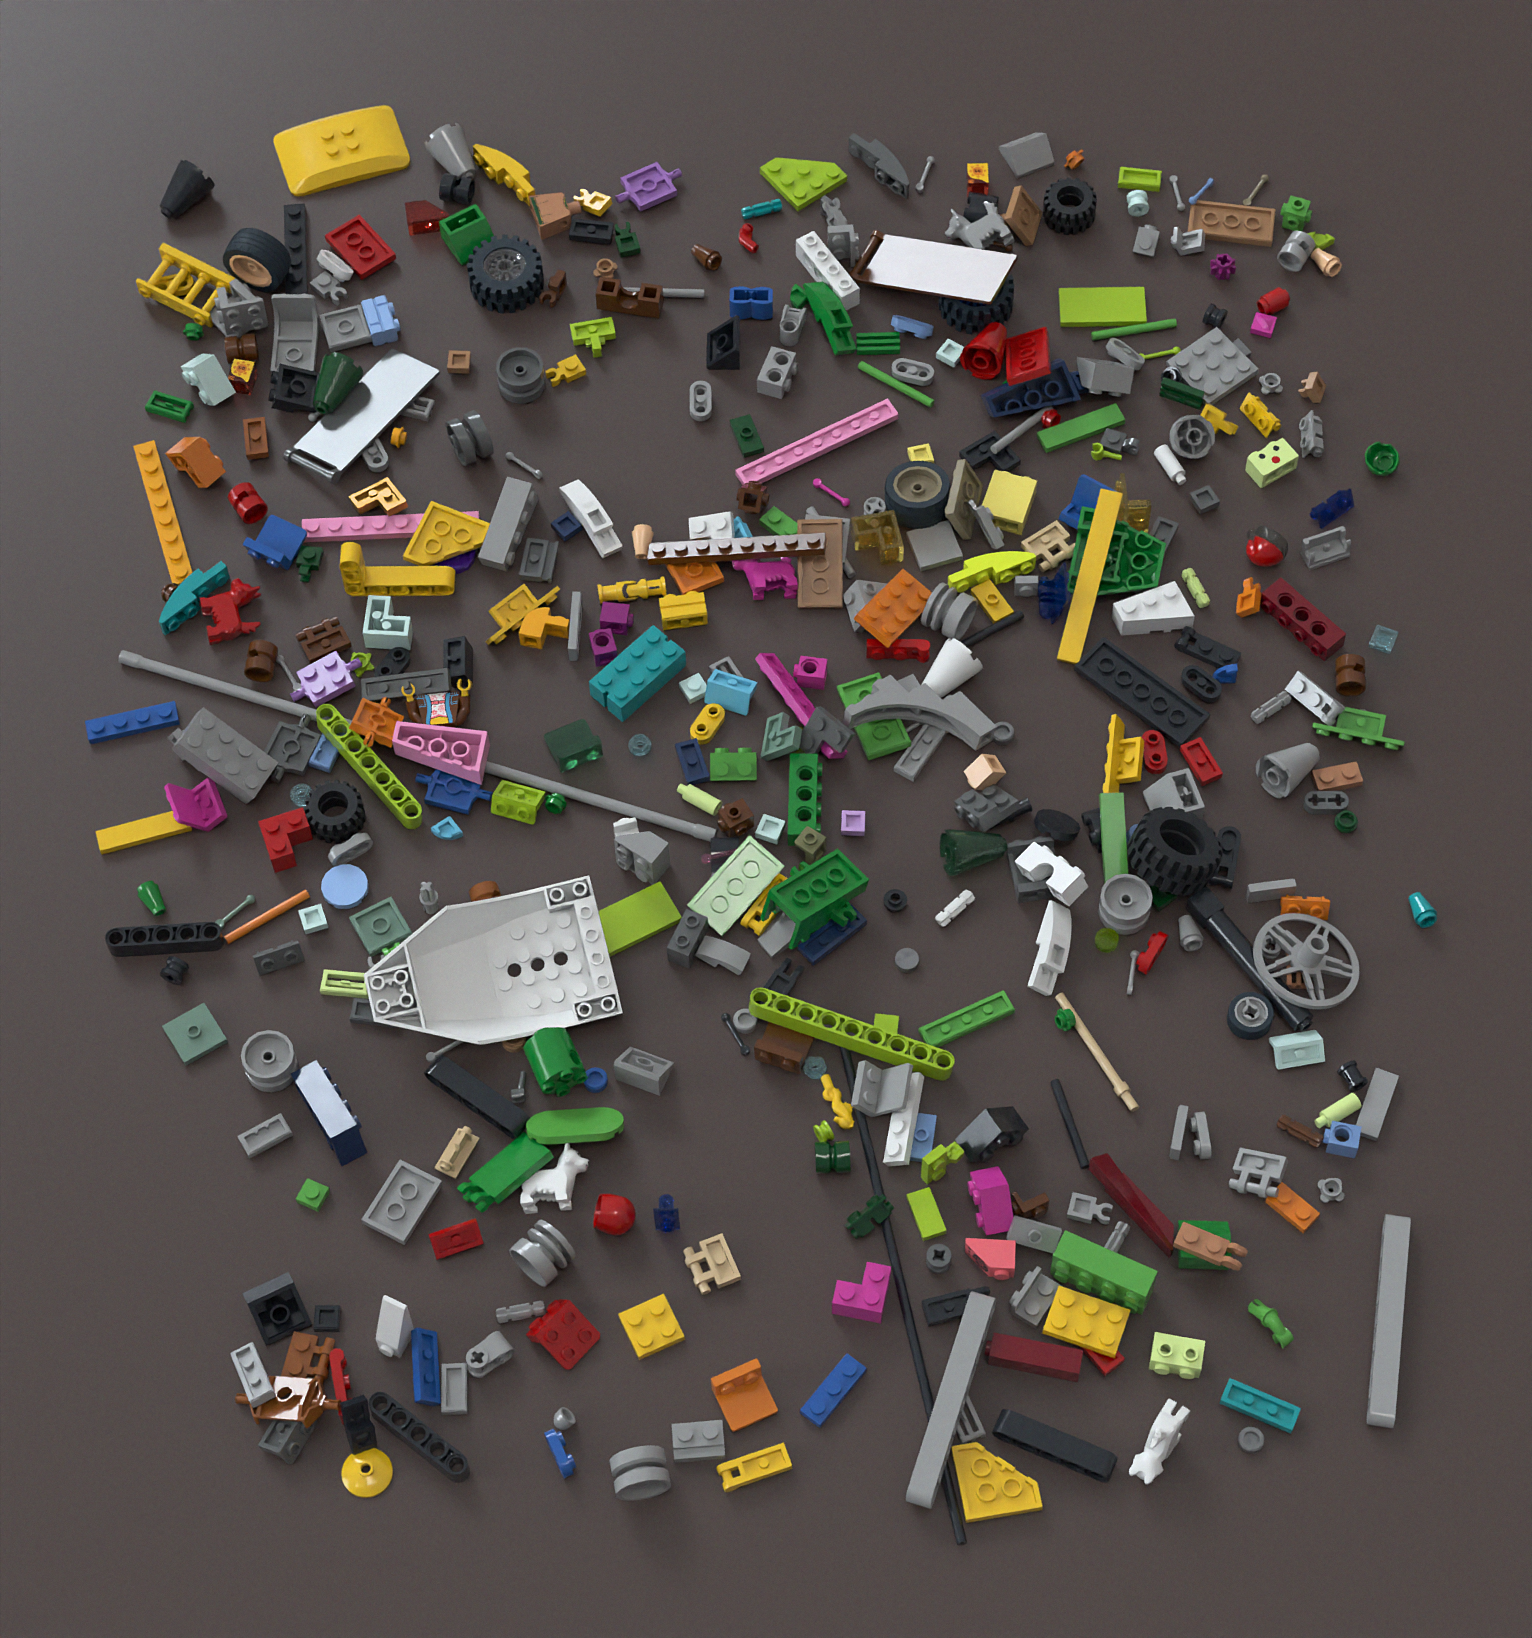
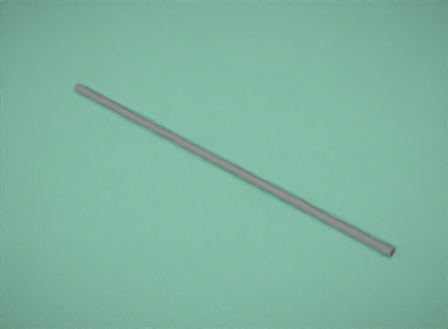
M122 650L119 655L118 661L121 664L142 668L300 717L303 714H306V716L308 714L311 716V720L317 721L316 709L147 659ZM324 717L322 719L329 720L331 717ZM344 718L349 724H351L352 720ZM486 762L485 773L551 793H558L564 797L690 834L711 842V838L717 837L718 830L711 827L693 824L492 762Z

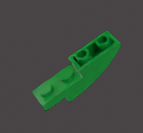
M824 282L804 283L803 287L817 323H823L834 355L853 354L856 351V346L849 331L853 325L840 299Z

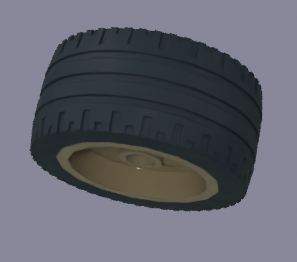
M919 460L905 462L895 467L886 478L884 489L885 505L890 518L897 524L912 529H925L940 523L946 517L945 507L948 504L949 490L951 488L946 472L934 463Z

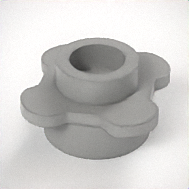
M1268 373L1259 378L1263 394L1282 392L1283 387L1280 385V376L1277 374Z
M1328 1178L1318 1182L1317 1186L1321 1190L1320 1200L1322 1202L1328 1203L1330 1200L1342 1201L1344 1199V1193L1341 1191L1342 1181L1340 1179Z

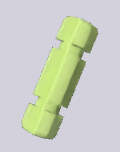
M1192 568L1182 571V578L1187 583L1186 585L1193 598L1197 599L1198 607L1208 606L1210 599L1204 593L1205 590L1198 577H1195L1194 570Z

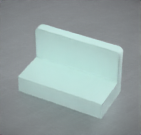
M1316 1030L1269 1038V1043L1274 1048L1275 1065L1278 1070L1325 1062L1323 1038Z

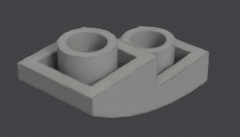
M704 936L695 956L714 967L719 963L740 975L751 953L721 939Z

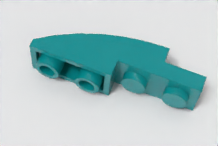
M222 561L205 573L199 568L196 569L172 593L159 619L164 635L176 630L184 621L194 617L201 610L199 606L200 598H207L212 591L223 586L230 579L227 566Z

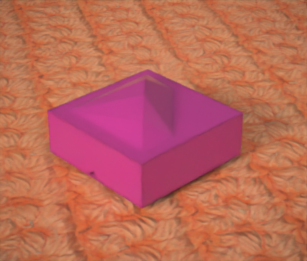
M1256 312L1250 333L1271 338L1277 317Z

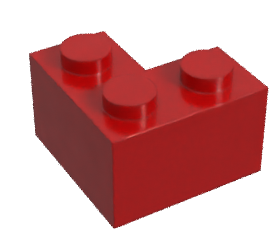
M303 807L258 821L275 873L296 867L297 863L292 846L313 840Z

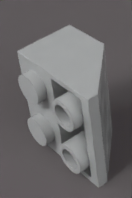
M1189 768L1168 773L1143 791V796L1150 811L1159 807L1163 809L1165 807L1184 809L1186 813L1197 815L1196 818L1200 820L1203 819L1205 806Z
M650 831L620 835L614 839L617 864L622 869H629L635 873L643 882L648 881L652 885L655 884L671 865L669 843Z

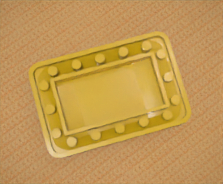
M386 105L358 109L311 121L277 133L273 139L291 194L298 197L407 168L410 164V156L392 108Z

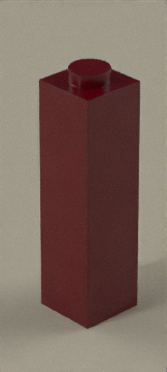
M993 1333L992 1341L987 1340L984 1355L989 1356L988 1365L1078 1382L1083 1350Z

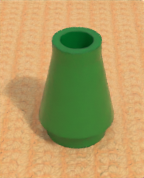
M151 880L137 888V896L153 913L154 917H158L167 911L158 884Z

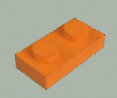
M1281 1182L1276 1187L1279 1189L1278 1196L1276 1198L1268 1196L1265 1203L1300 1232L1304 1233L1319 1218L1320 1213Z

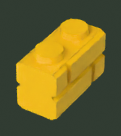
M690 591L686 595L676 596L668 594L663 598H659L663 630L708 624L704 592Z

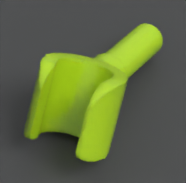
M1100 443L1092 445L1094 451H1091V455L1094 460H1101L1103 457L1117 460L1122 458L1120 454L1103 450V446Z

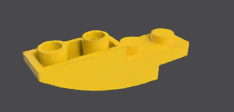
M479 144L473 145V160L475 164L481 166L488 178L493 179L498 185L505 182L507 187L512 188L516 192L517 197L521 201L524 200L530 207L529 196L535 195V189L531 186L529 171L516 160L496 149Z

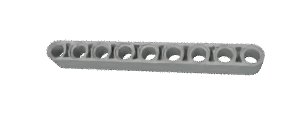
M1385 1214L1383 1220L1367 1425L1386 1428L1394 1427L1411 1224L1410 1217Z
M973 1291L969 1295L908 1486L906 1502L930 1509L933 1506L994 1313L995 1297Z

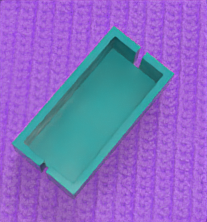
M652 625L589 681L590 696L602 706L606 707L608 705V711L624 722L686 666V652L672 640L668 641V637Z

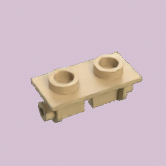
M464 1126L462 1129L458 1128L434 1169L456 1179L480 1138L471 1134L472 1130L467 1126Z

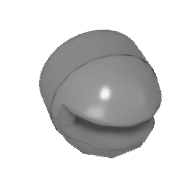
M561 1407L554 1415V1425L560 1430H566L576 1422L573 1413L565 1407Z

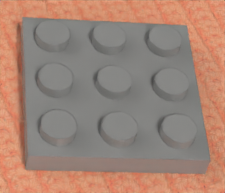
M1217 327L1166 361L1167 367H1177L1181 371V382L1183 384L1204 391V405L1215 404L1257 375L1259 370Z

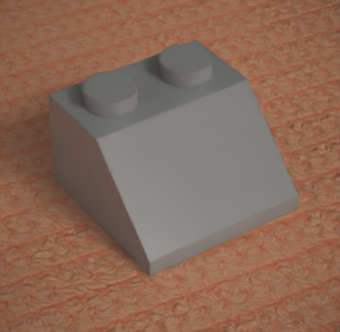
M1077 357L1076 362L1081 385L1089 388L1090 393L1102 394V391H1109V395L1121 397L1122 393L1130 394L1134 373L1133 367L1115 361Z

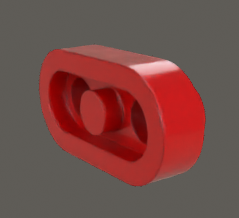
M1156 730L1146 731L1142 735L1144 740V767L1151 774H1161L1166 770L1168 762L1164 737ZM1158 758L1160 761L1156 762L1153 759Z
M1162 931L1151 935L1147 943L1149 948L1146 953L1142 951L1136 961V964L1139 965L1138 971L1146 975L1150 972L1164 949L1169 935Z

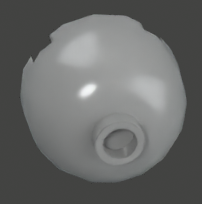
M1186 415L1179 418L1172 425L1169 441L1172 449L1178 455L1185 458H1200L1205 456L1210 447L1213 446L1215 432L1212 424L1202 416Z

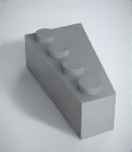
M511 477L506 478L478 556L482 565L507 572L509 565L513 564L517 547L522 540V536L539 500L532 483Z

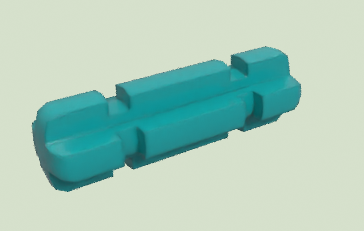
M775 199L770 203L767 201L753 205L751 208L750 206L741 209L743 219H749L753 216L771 213L772 211H780L782 203L780 199Z

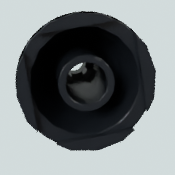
M188 160L179 161L159 205L161 208L160 212L169 219L179 217L215 186L209 176L205 179L202 174L203 170Z

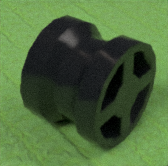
M1211 303L1204 314L1202 322L1220 329L1225 322L1228 310L1218 309L1215 304Z
M169 956L166 960L167 965L165 968H162L160 976L172 984L180 985L183 981L182 976L184 973H187L189 965L180 958Z

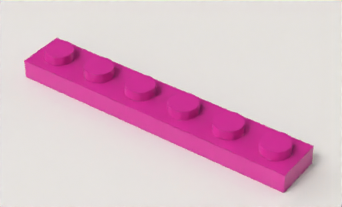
M759 653L755 660L759 664L761 671L771 680L772 686L780 692L786 705L797 715L798 721L806 726L816 708L775 653ZM824 742L821 747V752L828 759L844 758L848 753L847 750L839 753L827 742Z

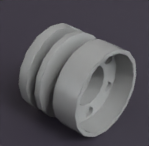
M942 582L934 589L927 600L922 613L921 624L926 627L931 626V629L934 631L942 627V634L944 636L960 640L973 620L978 600L964 592L957 597L956 588H949L948 584Z
M539 1220L534 1225L535 1229L531 1228L527 1232L531 1242L521 1238L509 1249V1253L527 1276L540 1286L546 1287L558 1275L554 1265L563 1269L567 1266V1261H572L576 1254L567 1239L557 1229L546 1221Z

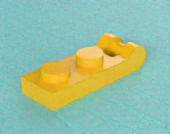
M779 873L744 915L741 920L742 926L745 928L750 927L758 936L762 935L777 914L771 912L769 918L764 922L762 920L758 922L754 918L756 915L761 917L769 889L788 879L787 877Z
M783 1442L722 1463L716 1469L718 1475L723 1478L722 1486L724 1491L731 1492L738 1487L791 1470L792 1464ZM738 1469L740 1476L733 1478L731 1472Z

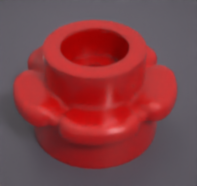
M1054 409L1045 411L1041 417V422L1045 429L1058 425L1061 420V415Z

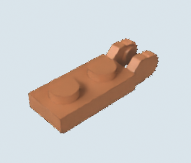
M1186 1222L1182 1223L1173 1244L1175 1248L1218 1266L1223 1265L1237 1271L1241 1269L1242 1263L1230 1256H1224L1226 1251L1240 1257H1245L1248 1253V1250L1239 1244L1230 1243L1229 1240Z

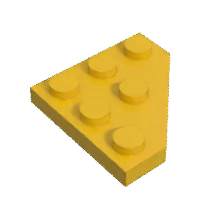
M431 501L403 554V560L418 566H430L480 548L483 545L490 523Z
M977 1442L951 1446L966 1523L1042 1510L1043 1506L1038 1483L1035 1480L1018 1472L1014 1466L999 1456H994Z

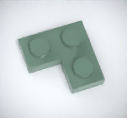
M784 712L767 718L761 758L765 761L799 749L802 729L796 725L788 728L789 715Z

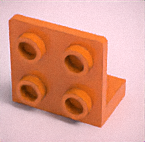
M757 1358L711 1378L712 1391L732 1432L778 1412V1408L762 1377L761 1365Z

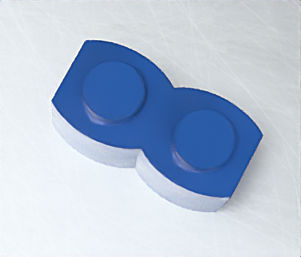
M742 286L730 288V317L738 315L740 319L752 317L760 320L772 318L773 289L768 287L750 289Z

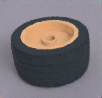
M242 228L238 230L223 254L224 266L231 276L236 278L241 284L245 283L249 288L261 292L276 290L288 273L292 263L291 255L278 239L256 228Z

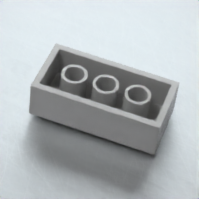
M204 707L196 713L171 749L245 804L254 799L278 764L275 759Z

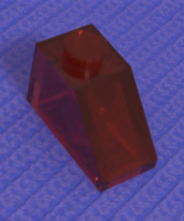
M426 200L405 203L409 236L440 232L439 221L449 217V213Z

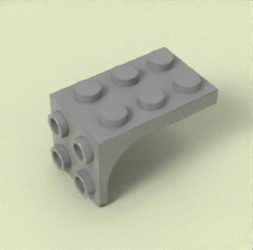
M311 294L272 295L275 327L271 375L273 371H277L280 363L315 371L320 325L315 296Z

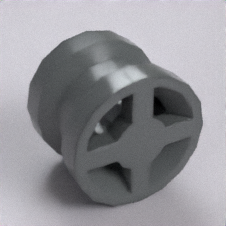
M943 1244L932 1245L927 1251L926 1266L934 1274H943L950 1268L951 1252Z

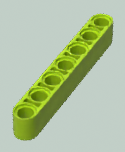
M330 704L319 706L316 711L317 727L337 748L338 752L407 829L418 828L422 823V807L374 751L367 747V744L366 746L363 744V739L359 734L349 729L350 724L334 706ZM331 717L329 720H323L322 718ZM345 733L343 736H337L336 734ZM359 749L357 752H351L350 750ZM373 765L372 768H365L364 766ZM380 781L388 782L386 784H379ZM394 797H401V798H402V799L399 800V801L393 800ZM415 813L416 816L409 817L407 816V814Z

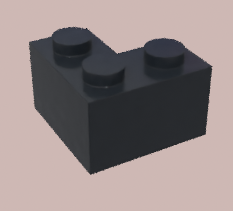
M1013 1106L986 1108L955 1140L970 1162L982 1161L984 1163L994 1156L993 1152L998 1147L1003 1145L1014 1146L1021 1142L1023 1135L1029 1128Z

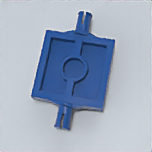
M438 769L431 776L417 773L415 778L416 783L428 785V791L424 798L425 804L468 815L477 798L491 801L493 794L492 791L480 789V784Z

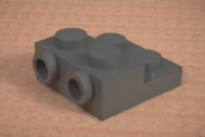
M995 784L985 788L981 793L972 789L954 801L956 805L954 810L960 819L964 818L973 828L977 827L983 832L1021 808L1016 798Z

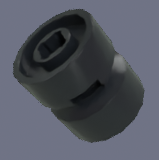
M444 173L439 187L440 200L449 202L456 200L459 204L470 205L474 197L475 180L463 176L458 179L457 175Z

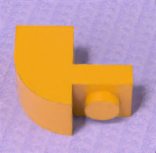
M548 607L534 609L523 619L519 631L520 645L542 649L547 635L569 639L570 620L562 616H551V610Z

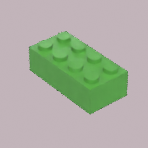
M1066 1230L1053 1254L1050 1272L1056 1280L1062 1283L1069 1282L1076 1285L1084 1293H1094L1103 1301L1114 1302L1131 1310L1130 1313L1132 1314L1138 1313L1141 1315L1154 1290L1158 1271Z

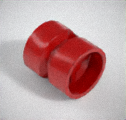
M249 482L236 485L228 494V501L246 524L260 521L268 511L267 504Z

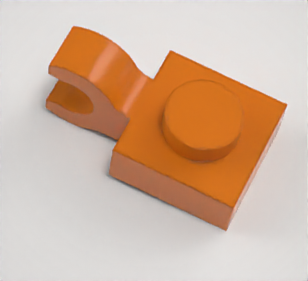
M1252 577L1243 581V593L1239 594L1237 598L1236 614L1241 618L1259 612L1261 585L1260 583L1253 585Z

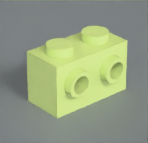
M1155 1332L1149 1369L1162 1375L1174 1373L1179 1374L1180 1377L1185 1379L1199 1378L1205 1341Z

